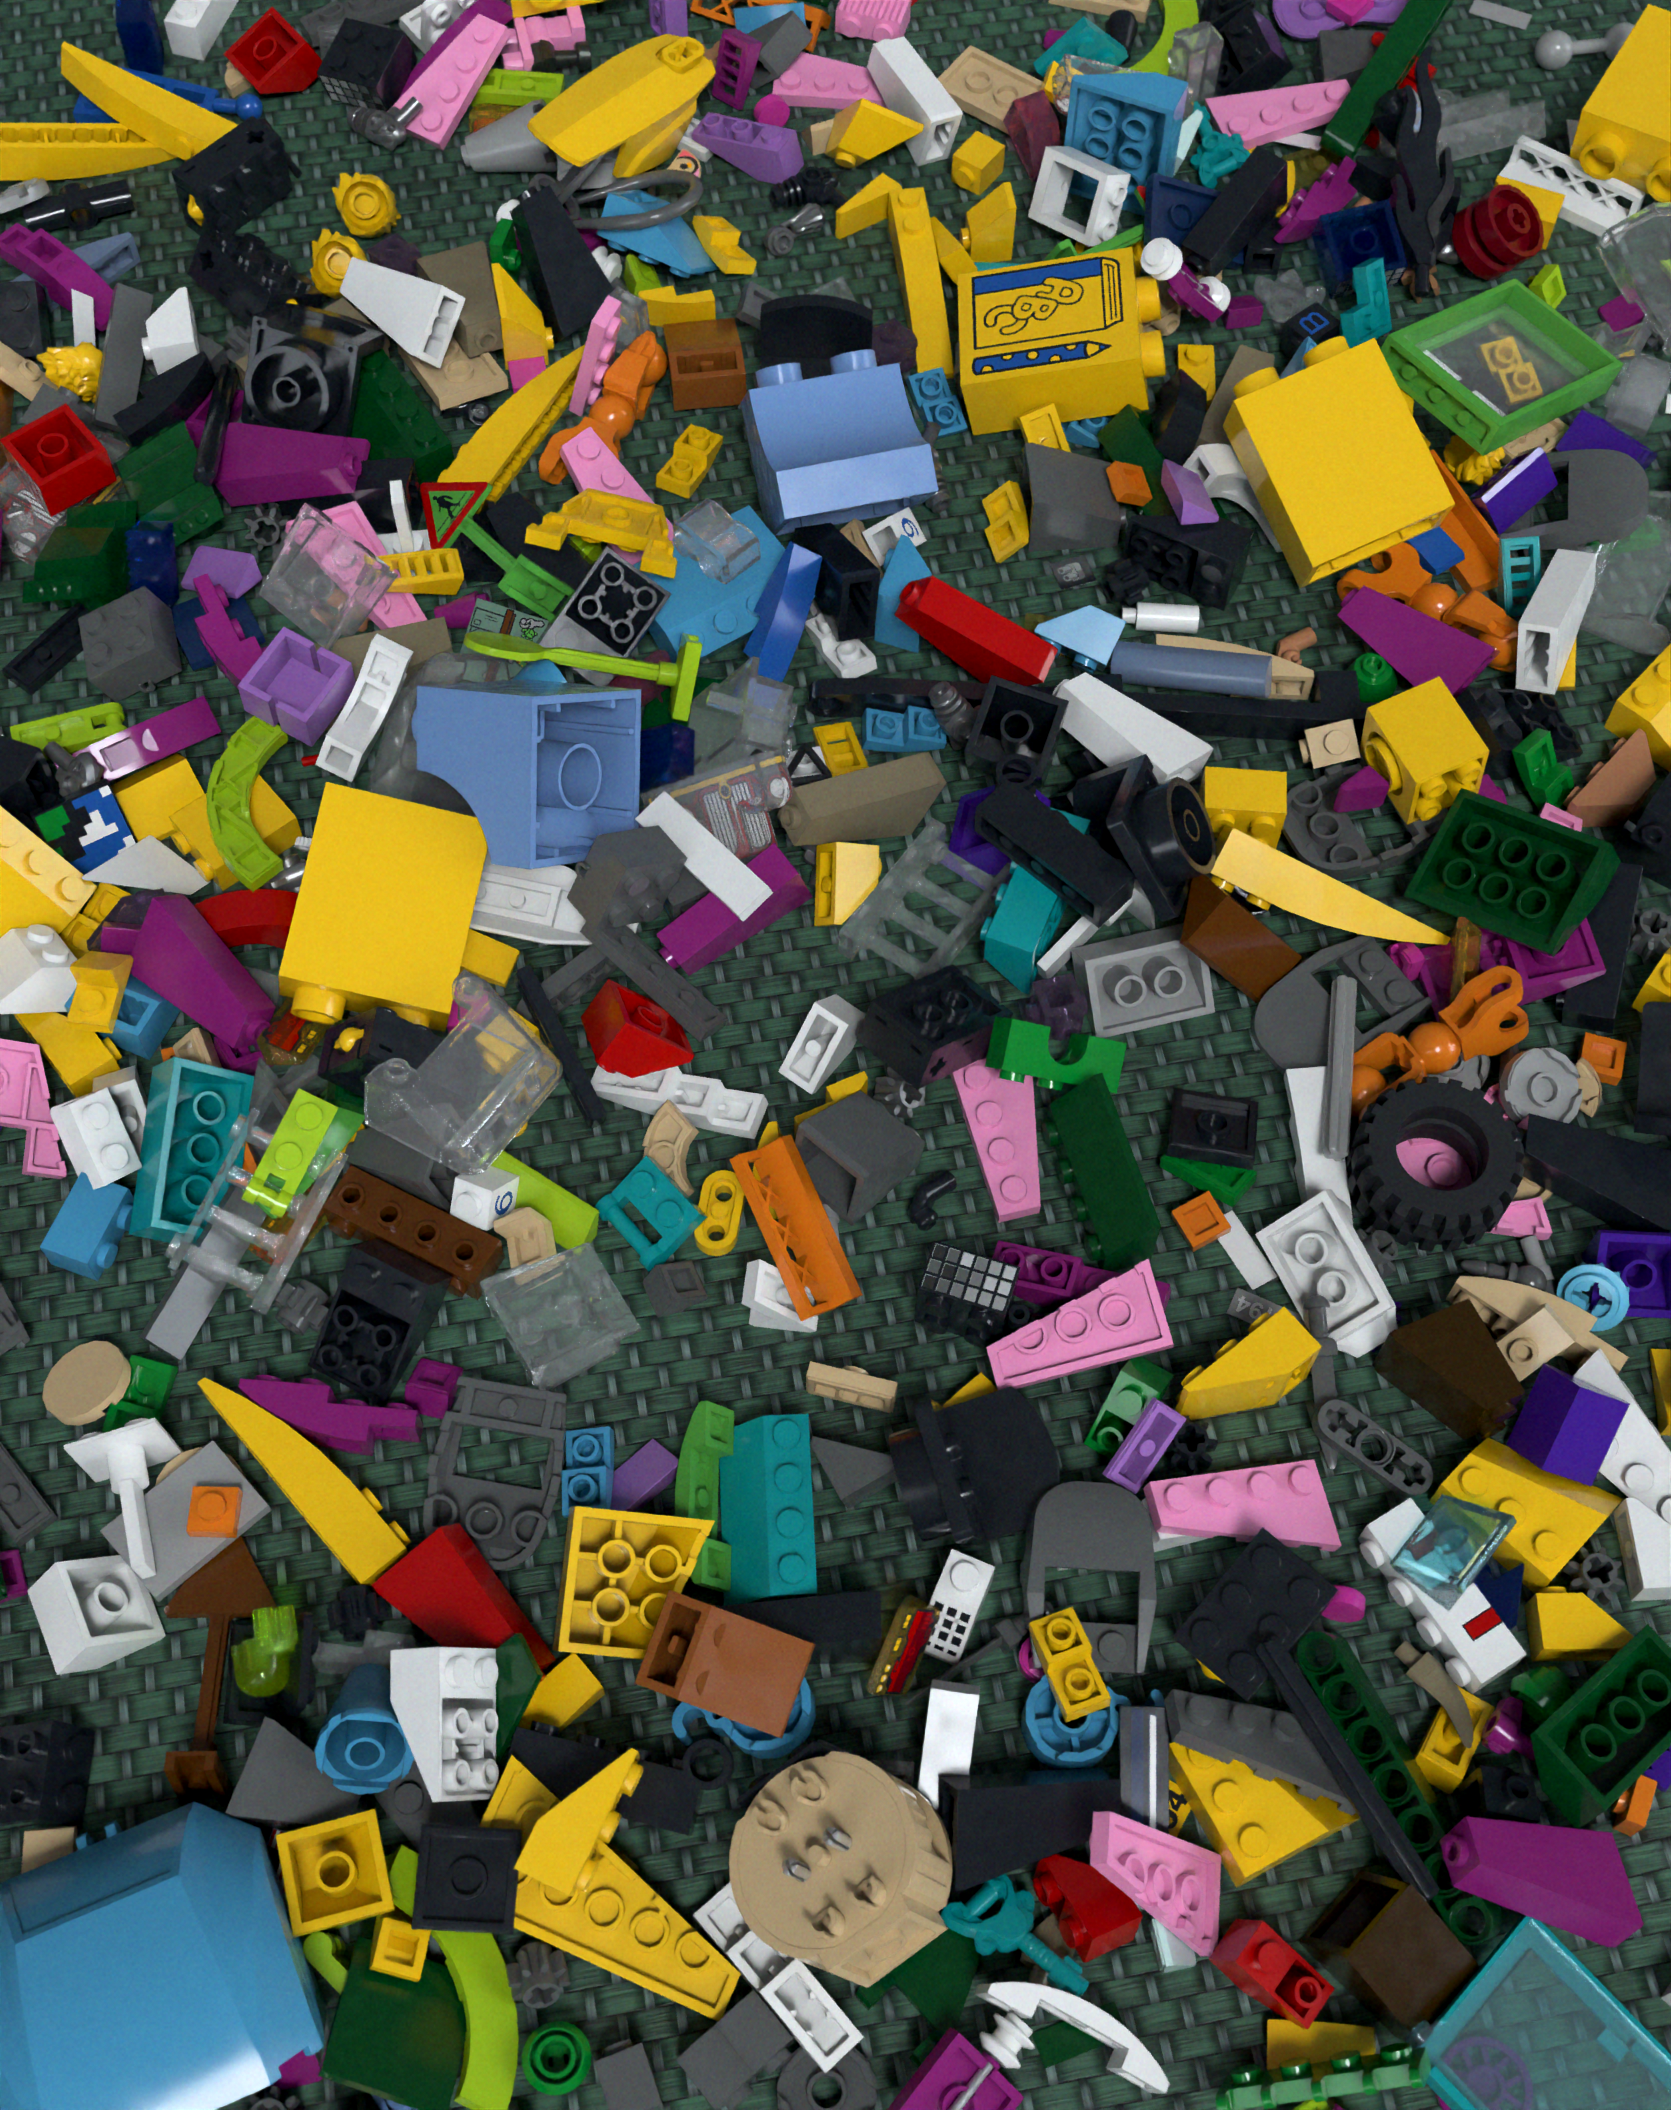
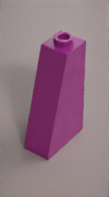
M233 422L229 423L227 427L217 476L214 478L213 483L231 507L354 493L358 476L362 471V464L359 455L353 451L345 437Z
M1363 586L1360 590L1355 588L1349 592L1340 604L1343 609L1337 614L1339 618L1414 687L1440 676L1455 700L1500 653L1494 646L1367 586Z
M775 843L746 864L754 874L769 886L773 893L744 922L710 892L656 934L664 944V947L659 952L674 970L681 966L688 976L692 975L813 897L797 870Z
M182 894L153 897L131 954L134 961L130 974L232 1048L262 1043L264 1039L262 1034L271 1026L270 1021L276 1006L187 897Z
M1466 1816L1439 1840L1443 1859L1447 1865L1452 1885L1455 1888L1605 1947H1617L1644 1925L1612 1832Z

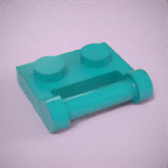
M647 1155L611 1194L602 1197L594 1207L599 1210V1217L603 1221H609L640 1255L639 1262L648 1272L655 1265L664 1264L707 1218L656 1160ZM629 1201L662 1236L656 1244L653 1245L622 1210Z

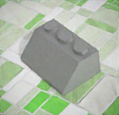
M1184 923L1071 948L1076 986L1093 1036L1107 1038L1215 1013L1209 965L1180 943Z

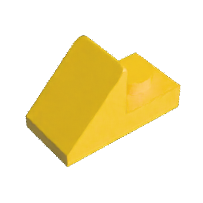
M1048 402L1016 416L1025 443H1035L1071 452L1054 403Z
M89 951L71 964L70 971L77 982V986L66 1020L70 1029L113 1033L134 961L131 955Z

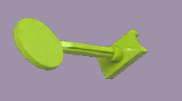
M475 631L467 633L464 637V645L466 647L493 657L517 661L548 659L560 665L654 680L656 684L671 686L668 710L672 719L688 721L703 644L698 642V635L683 633L676 663L659 661L657 664L564 647L545 648L533 641L501 633Z

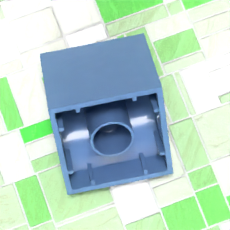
M866 349L847 352L830 358L832 375L803 380L800 363L779 364L755 372L758 388L747 391L741 401V407L764 524L774 536L795 533V528L825 523L839 525L849 523L854 518L860 521L892 515L907 507L913 511L939 491L930 443L926 442L921 436L914 421L907 400L899 363L877 366L874 350Z
M531 679L417 686V707L414 711L411 725L413 737L417 742V770L428 772L445 780L467 801L484 832L491 864L523 869H537L585 861L597 835L639 828L635 818L639 815L641 689Z

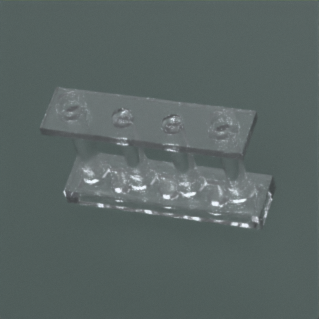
M1499 89L1440 104L1442 120L1436 143V162L1439 165L1440 152L1446 147H1450L1452 161L1546 137L1545 101L1539 100L1510 108L1509 90ZM1379 131L1380 155L1386 158L1395 156L1396 149L1392 147Z
M933 818L839 931V953L853 960L861 949L867 950L869 948L914 976V981L949 966L983 924L987 916L995 909V900L1001 884L1009 885L1013 876L1009 874L1011 864L1006 863L994 878L948 850V845L945 843L947 826ZM931 863L934 865L940 863L983 889L984 892L971 906L925 878L924 872ZM908 891L910 893L917 891L961 918V921L948 935L901 906V900ZM885 920L888 922L894 920L935 945L938 949L928 962L924 964L879 936L878 928Z
M252 1108L248 1117L239 1114L228 1134L229 1138L235 1140L185 1235L176 1232L164 1256L171 1259L168 1269L175 1273L184 1260L247 1291L245 1296L253 1299L249 1309L265 1316L349 1155L333 1148L328 1157L319 1154L318 1157H313L307 1172H309L308 1177L315 1180V1183L308 1196L301 1193L298 1196H293L286 1211L289 1212L287 1216L295 1221L287 1236L280 1232L276 1236L213 1205L225 1181L246 1190L253 1177V1174L234 1165L246 1141L266 1151L274 1136L255 1126L261 1111ZM265 1181L264 1186L280 1193L281 1188ZM205 1220L268 1251L266 1256L274 1259L268 1273L264 1275L257 1272L255 1276L192 1245L203 1221Z

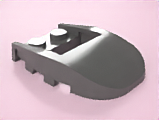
M1581 449L1546 453L1553 472L1563 470L1564 474L1568 473V519L1533 527V506L1501 535L1496 532L1495 534L1499 539L1539 536L1540 555L1542 550L1565 549L1579 551V545L1597 540L1603 545L1620 540L1636 531L1648 515L1650 506L1648 477L1642 466L1635 459L1616 450ZM1523 549L1525 556H1528V549Z
M1362 758L1360 763L1342 768L1338 764L1325 769V775L1313 782L1307 779L1292 788L1287 793V815L1282 832L1304 864L1336 880H1342L1398 866L1430 846L1449 812L1447 807L1429 820L1422 821L1419 819L1407 825L1389 796L1386 795L1413 838L1403 846L1393 848L1374 857L1347 813H1337L1333 810L1340 785L1365 766H1368L1365 759Z
M1361 935L1319 950L1271 987L1262 997L1252 1014L1251 1033L1257 1046L1282 1075L1285 1074L1286 1069L1327 1066L1331 996L1314 978L1313 974L1333 964H1337L1347 977L1354 978L1357 981V989L1385 1020L1364 1034L1355 1026L1354 1053L1385 1032H1393L1398 1037L1405 1036L1409 1024L1417 1016L1420 1015L1424 1019L1429 1015L1433 1001L1430 997H1423L1375 941L1376 937Z
M459 1376L456 1385L461 1388L453 1411H446L439 1429L441 1433L433 1455L430 1454L427 1465L426 1474L429 1475L427 1498L424 1499L423 1509L425 1536L427 1538L439 1527L460 1523L493 1571L510 1569L522 1564L537 1551L543 1540L558 1495L562 1478L561 1471L564 1470L567 1396L562 1393ZM464 1426L550 1440L551 1445L542 1489L537 1490L454 1475Z
M1073 1481L1054 1486L1038 1498L1030 1513L1025 1536L1027 1542L1024 1559L1020 1563L1025 1630L1029 1631L1032 1658L1028 1659L1029 1669L1043 1670L1028 1626L1029 1622L1044 1617L1045 1567L1139 1573L1137 1625L1080 1623L1092 1646L1091 1657L1099 1673L1142 1676L1144 1674L1157 1603L1156 1565L1151 1521L1148 1512L1134 1494L1114 1484Z

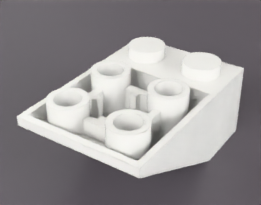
M430 1647L391 1650L390 1701L433 1802L491 1799L496 1790L499 1777L496 1763V1733L498 1730V1716L496 1713V1682L498 1679L496 1649Z

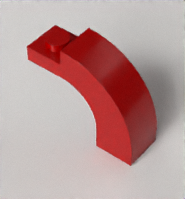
M250 889L240 890L208 898L195 904L194 907L228 949L245 944H266L285 950L298 893L275 889H256L254 892Z

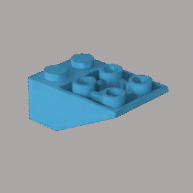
M641 190L608 192L601 217L644 213L662 208L670 203ZM681 216L668 222L642 229H598L597 235L608 239L610 247L621 251L634 250L639 253V259L651 264H659V262L670 266V272L681 277L689 278L691 274L704 275L705 272L719 270V267L706 253L699 238Z

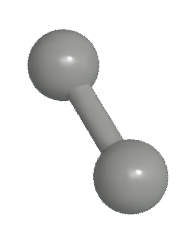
M1627 22L1618 23L1607 31L1604 38L1572 41L1570 36L1561 30L1548 31L1538 39L1535 45V59L1546 70L1563 68L1570 61L1572 55L1604 52L1613 61L1635 25Z

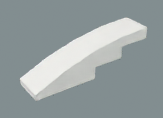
M598 1065L591 1080L597 1096L654 1116L668 1099L681 1110L695 1127L755 1139L768 1106V1101L764 1094L726 1089L719 1079L682 1074L678 1066L630 1078L619 1072L609 1073Z
M1327 1066L1286 1069L1284 1083L1291 1111L1289 1127L1296 1155L1294 1171L1301 1204L1324 1190L1332 1189L1335 1196L1344 1201L1351 1210L1345 1157L1342 1161H1334L1333 1159H1327L1323 1155Z
M731 1882L693 1915V1918L714 1944L741 1973L740 1975L755 1990L772 2013L824 2073H827L864 2038L802 1961L773 1949L757 1937L749 1928L735 1902Z

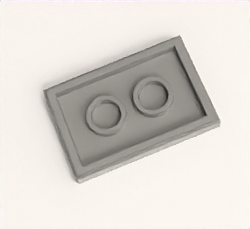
M213 1440L144 1495L156 1575L142 1579L133 1569L132 1571L158 1602L237 1539L189 1536L186 1529L193 1486L239 1487L243 1496L237 1538L271 1511L269 1505ZM122 1512L102 1528L100 1532L131 1568Z

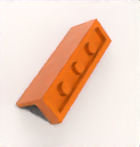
M1432 449L1430 453L1455 502L1454 507L1439 526L1465 554V559L1449 568V571L1466 594L1470 590H1477L1482 593L1498 586L1500 539L1435 450Z

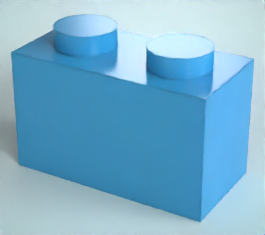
M81 1172L40 1245L49 1262L54 1266L98 1281L104 1269L110 1268L114 1263L118 1252L117 1245L124 1232L130 1229L134 1197L129 1188L110 1183L93 1190L87 1174Z

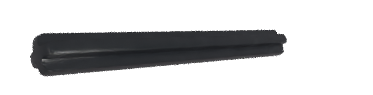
M222 364L219 372L216 374L193 471L194 480L196 482H203L204 486L212 485L213 479L217 476L239 377L237 368H230L228 364Z
M1271 1636L1259 1643L1254 1648V1653L1399 1880L1412 1884L1426 1902L1435 1897L1439 1892V1886L1279 1637Z

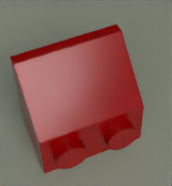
M273 7L224 53L225 57L260 94L304 91L317 79V71L322 63L321 58L307 41Z
M610 979L606 981L581 1016L587 1034L586 1037L595 1055V1061L602 1069L609 1073L619 1072L630 1078H635L690 1063L695 1056L682 1025L657 1002Z

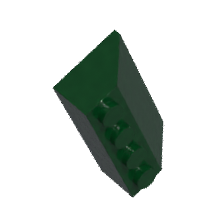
M382 348L363 357L351 438L367 439L370 442L368 460L414 458L419 486L422 483L437 482L441 472L444 469H448L454 462L450 440Z
M1127 404L1097 434L1104 446L1102 453L1111 464L1114 461L1142 466L1153 499L1144 506L1135 505L1141 515L1176 516L1161 484L1163 460L1169 459L1154 447L1151 414ZM1215 497L1210 498L1218 516L1229 520Z
M1103 1073L1095 1074L1049 1105L1046 1122L1042 1123V1131L1047 1146L1049 1148L1054 1146L1058 1156L1056 1170L1062 1185L1068 1184L1073 1196L1070 1198V1208L1076 1223L1082 1222L1087 1236H1084V1246L1089 1260H1096L1099 1269L1116 1271L1137 1265L1146 1259L1151 1261L1161 1224Z
M1649 1624L1631 1638L1530 1734L1542 1791L1576 1829H1579L1605 1812L1671 1746V1648Z

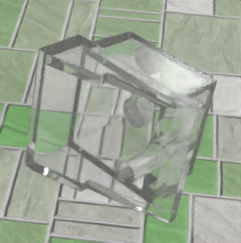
M304 503L283 541L285 543L258 594L323 648L332 651L340 635L348 637L355 635L398 574L325 513Z
M754 656L720 684L713 682L691 703L679 782L691 784L744 766L751 753L756 749L761 750L766 757L779 755L781 762L774 767L780 772L782 759L787 760L789 758L793 744V737L787 736L788 727L793 726L798 708L796 703H792L794 686L758 675L760 658ZM766 769L757 772L765 780L770 775ZM758 783L760 791L763 794L765 791V786Z
M589 1242L530 1265L524 1263L479 1282L487 1305L532 1383L539 1390L549 1391L620 1352L621 1339L641 1331V1327Z

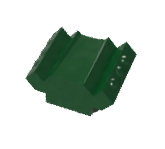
M182 418L170 426H165L154 436L147 437L141 444L131 447L125 454L114 460L129 501H138L136 519L149 550L155 559L174 549L184 541L193 538L205 539L212 536L215 531L223 529L221 519L224 518V514L212 485L204 486L203 482H196L193 478L198 453Z
M111 500L109 503L106 501L97 502L95 505L93 503H85L80 507L67 508L66 526H58L54 529L35 561L34 580L23 582L22 603L53 601L55 605L64 608L74 606L76 603H82L85 609L92 612L120 598L127 592V584H132L143 565L137 553L134 540L138 501L122 502L121 500Z

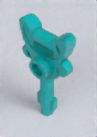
M1192 101L1187 105L1189 114L1186 117L1188 118L1196 110L1203 112V118L1197 129L1202 138V144L1197 148L1198 154L1193 155L1190 161L1193 170L1199 171L1202 186L1214 189L1218 183L1217 179L1238 168L1240 169L1250 156V152L1243 147L1244 142L1240 134H1233L1229 137L1228 134H1220L1214 131L1208 121L1211 117L1206 106L1201 107L1198 101Z
M1006 1874L984 1882V1885L965 1904L962 1902L949 1903L941 1911V1918L945 1925L965 1937L974 1938L975 1949L981 1955H991L995 1949L1000 1953H1009L1010 1951L1020 1949L1048 1973L1047 1982L1055 1989L1067 1990L1077 1997H1080L1086 1991L1089 1981L1081 1975L1082 1967L1068 1955L1061 1959L1031 1933L1033 1929L1032 1913L1035 1907L1034 1896L1030 1892L1023 1890L1015 1893L1012 1882ZM997 1900L1003 1903L997 1915L986 1920L979 1919Z

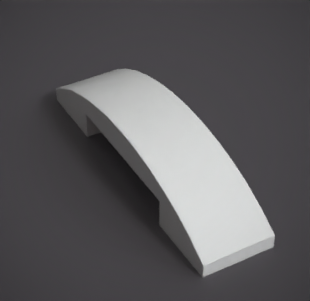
M1000 1982L978 1985L975 1995L1007 2013L1011 2012L1020 2019L1032 2018L1037 2006L1112 2047L1114 2050L1106 2067L1108 2070L1149 2093L1166 2094L1170 2083L1151 2053L1125 2026L1095 2005L1070 1993L1039 1984Z

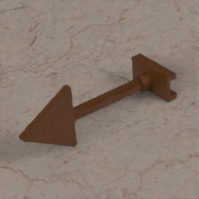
M241 1535L190 1576L164 1609L167 1618H210L194 1739L189 1744L188 1751H166L163 1771L182 1806L193 1802L194 1793H215L221 1806L229 1805L233 1795V1786L217 1754L218 1745L215 1744L230 1623L235 1617H276L279 1614L278 1608Z

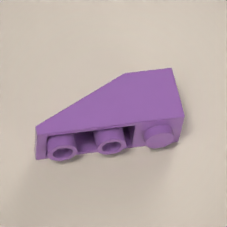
M708 112L691 133L694 141L758 181L772 184L782 183L784 180H788L790 176L795 177L804 166L797 133L793 129Z

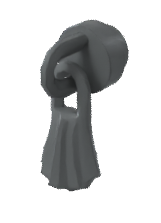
M807 203L789 220L772 226L762 237V242L767 250L774 255L783 256L792 249L795 238L820 231L825 222V210L816 203Z

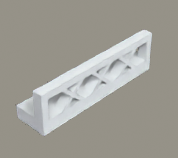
M1522 134L1515 141L1508 164L1499 174L1502 177L1566 195L1558 217L1617 245L1621 243L1633 227L1646 195L1645 192L1616 178L1607 180L1593 178L1582 169L1579 161ZM1525 150L1533 154L1538 163L1532 164L1521 159L1522 151ZM1559 166L1565 169L1569 178L1563 179L1557 176L1552 167ZM1591 181L1595 183L1600 192L1593 193L1587 190L1583 182ZM1620 195L1633 201L1630 210L1618 205L1615 196Z

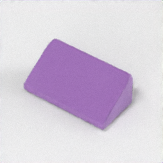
M649 0L650 28L656 36L671 34L688 37L686 0Z
M1163 460L1161 484L1180 524L1190 525L1218 522L1219 516L1199 475L1170 460Z
M201 545L195 551L181 585L184 589L195 591L193 579L208 573L213 586L221 584L226 597L238 599L262 580V576L252 554Z
M1153 1397L1102 1474L1136 1495L1186 1421V1418Z
M654 1439L650 1440L614 1471L610 1510L638 1512L676 1479L679 1460Z

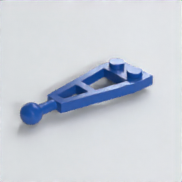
M119 67L183 99L198 102L195 104L215 114L217 112L233 113L245 121L251 116L259 119L263 113L261 100L252 93H244L237 99L220 98L217 89ZM80 93L73 111L76 123H119Z

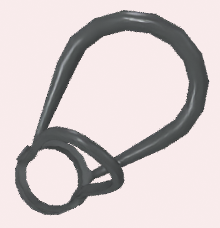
M604 155L582 167L573 165L561 181H556L545 174H536L529 182V188L535 186L538 191H540L539 185L545 187L550 185L561 204L565 203L570 212L569 217L577 229L631 230L662 224L683 215L694 207L704 192L702 181L698 176L689 171L667 169L631 176L574 198L572 194L592 173ZM667 184L684 185L689 188L687 193L677 201L656 210L639 214L577 220L580 217L578 204L607 198L608 192L640 190Z

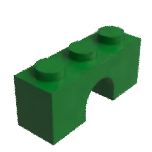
M995 1016L985 1067L999 1069L998 1078L1024 1083L1025 1075L1038 1077L1037 1086L1062 1091L1063 1083L1076 1085L1077 1087L1093 1075L1103 1073L1109 1092L1117 1094L1127 1043L1071 1033L1066 1053L1059 1060L1055 1061L1048 1049L1051 1027Z

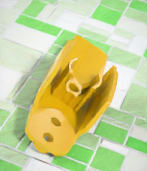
M671 34L657 36L630 47L580 78L530 119L527 127L538 140L577 167H582L620 146L612 175L616 178H629L646 172L673 156L696 112L699 94L714 78L716 71L712 60H708L703 56L705 48L698 40Z

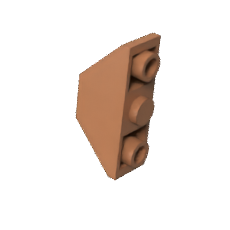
M1640 728L1628 740L1622 737L1610 751L1608 757L1611 759L1606 764L1601 761L1598 762L1586 778L1587 785L1583 789L1576 786L1565 799L1563 806L1567 808L1566 812L1583 819L1582 827L1623 826L1648 797L1656 781V775L1646 732Z

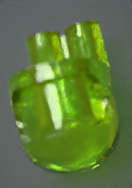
M294 1605L252 1610L254 1638L242 1641L239 1645L231 1646L235 1679L240 1690L246 1695L253 1697L274 1695L288 1684L290 1676L289 1652L294 1651L295 1645L298 1642Z

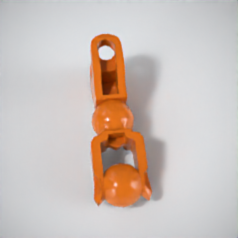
M647 330L637 337L607 370L603 379V396L599 397L591 405L588 417L584 416L579 425L561 430L551 437L539 460V476L541 480L556 485L569 474L559 454L560 448L588 427L595 431L619 460L620 440L625 439L632 432L635 420L641 421L644 419L655 390V385L666 373L668 365L667 355L662 346L656 342L655 333Z
M1405 542L1371 557L1373 567L1380 573L1370 574L1358 569H1352L1337 582V592L1341 601L1353 589L1357 588L1360 590L1363 586H1367L1494 646L1500 653L1488 665L1489 667L1512 673L1516 669L1519 623L1507 616L1503 608L1477 590H1470L1467 595L1463 593L1458 597L1457 592L1448 584L1431 583L1432 574L1421 567L1420 557L1416 549Z
M1508 966L1493 967L1468 981L1459 991L1455 1000L1448 1007L1438 1012L1440 1022H1427L1419 1025L1410 1033L1408 1040L1403 1035L1398 1037L1393 1032H1385L1354 1053L1351 1117H1359L1358 1124H1360L1369 1105L1375 1103L1378 1096L1388 1088H1393L1396 1091L1400 1082L1413 1079L1416 1084H1420L1423 1077H1428L1427 1074L1438 1075L1449 1071L1457 1063L1459 1056L1466 1062L1477 1055H1499L1522 1041L1529 1032V1022L1526 1012L1517 1005L1522 1000L1524 994L1520 974ZM1500 983L1511 985L1507 990L1494 996L1491 995L1492 988ZM1505 1020L1516 1022V1025L1511 1028L1499 1027L1500 1023ZM1392 1064H1396L1402 1071L1407 1072L1388 1086L1384 1076L1379 1071Z

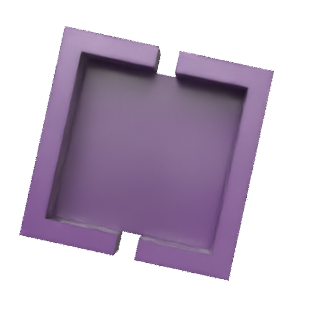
M283 627L238 684V690L246 712L274 727L279 722L283 732L312 747L346 703L356 682L351 662L323 647H320L316 652L314 642Z

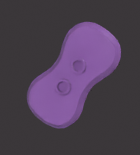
M1273 0V12L1278 25L1294 40L1303 42L1317 40L1319 30H1339L1349 27L1348 24L1326 11L1327 0ZM1374 0V7L1353 26H1393L1409 0Z

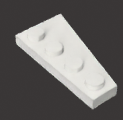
M1599 1348L1573 1376L1630 1403L1599 1471L1628 1498L1635 1497L1671 1525V1451L1661 1438V1434L1651 1420L1649 1421L1635 1401L1633 1394L1624 1381H1621L1612 1368L1608 1358Z

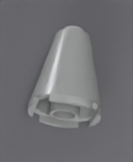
M534 100L466 136L465 144L461 145V153L467 167L471 166L474 172L557 171V163L554 162V159L557 158L556 153L538 140L527 127L529 120L546 106L544 100Z

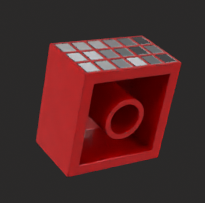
M66 403L0 439L11 470L50 517L117 481L107 450Z

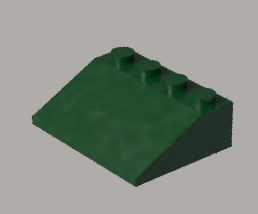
M1461 788L1404 896L1409 900L1554 957L1602 898L1621 861L1609 842Z

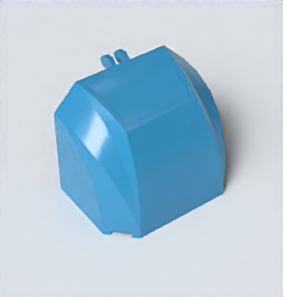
M192 1802L125 1831H122L116 1820L105 1825L107 1838L97 1843L87 1832L76 1837L78 1851L0 1883V2110H216L272 2085L282 2077L278 2067L301 2050L304 2051L305 2056H311L324 2047L327 2005L312 1965L304 1955V1944L301 1936H293L287 1899L260 1828L197 1802Z

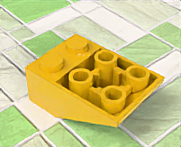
M1285 1307L1281 1308L1273 1316L1266 1312L1248 1328L1250 1334L1239 1343L1235 1339L1230 1340L1215 1354L1217 1361L1207 1369H1204L1201 1365L1196 1367L1182 1380L1181 1384L1184 1387L1175 1398L1178 1402L1175 1411L1184 1417L1189 1416L1191 1420L1274 1405L1307 1378L1322 1346Z
M633 1748L629 1749L540 1817L514 1869L571 1897H574L577 1888L587 1891L599 1866V1863L592 1859L600 1840L607 1844L610 1843L621 1820V1814L615 1811L622 1794L629 1797L633 1795L643 1774V1766L637 1764L640 1758L639 1751Z

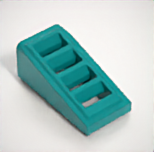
M1539 536L1499 540L1497 605L1503 608L1509 617L1522 616L1541 581ZM1528 549V557L1510 558V550ZM1528 565V572L1511 574V566ZM1527 581V588L1512 589V582ZM1527 596L1526 604L1513 605V597Z

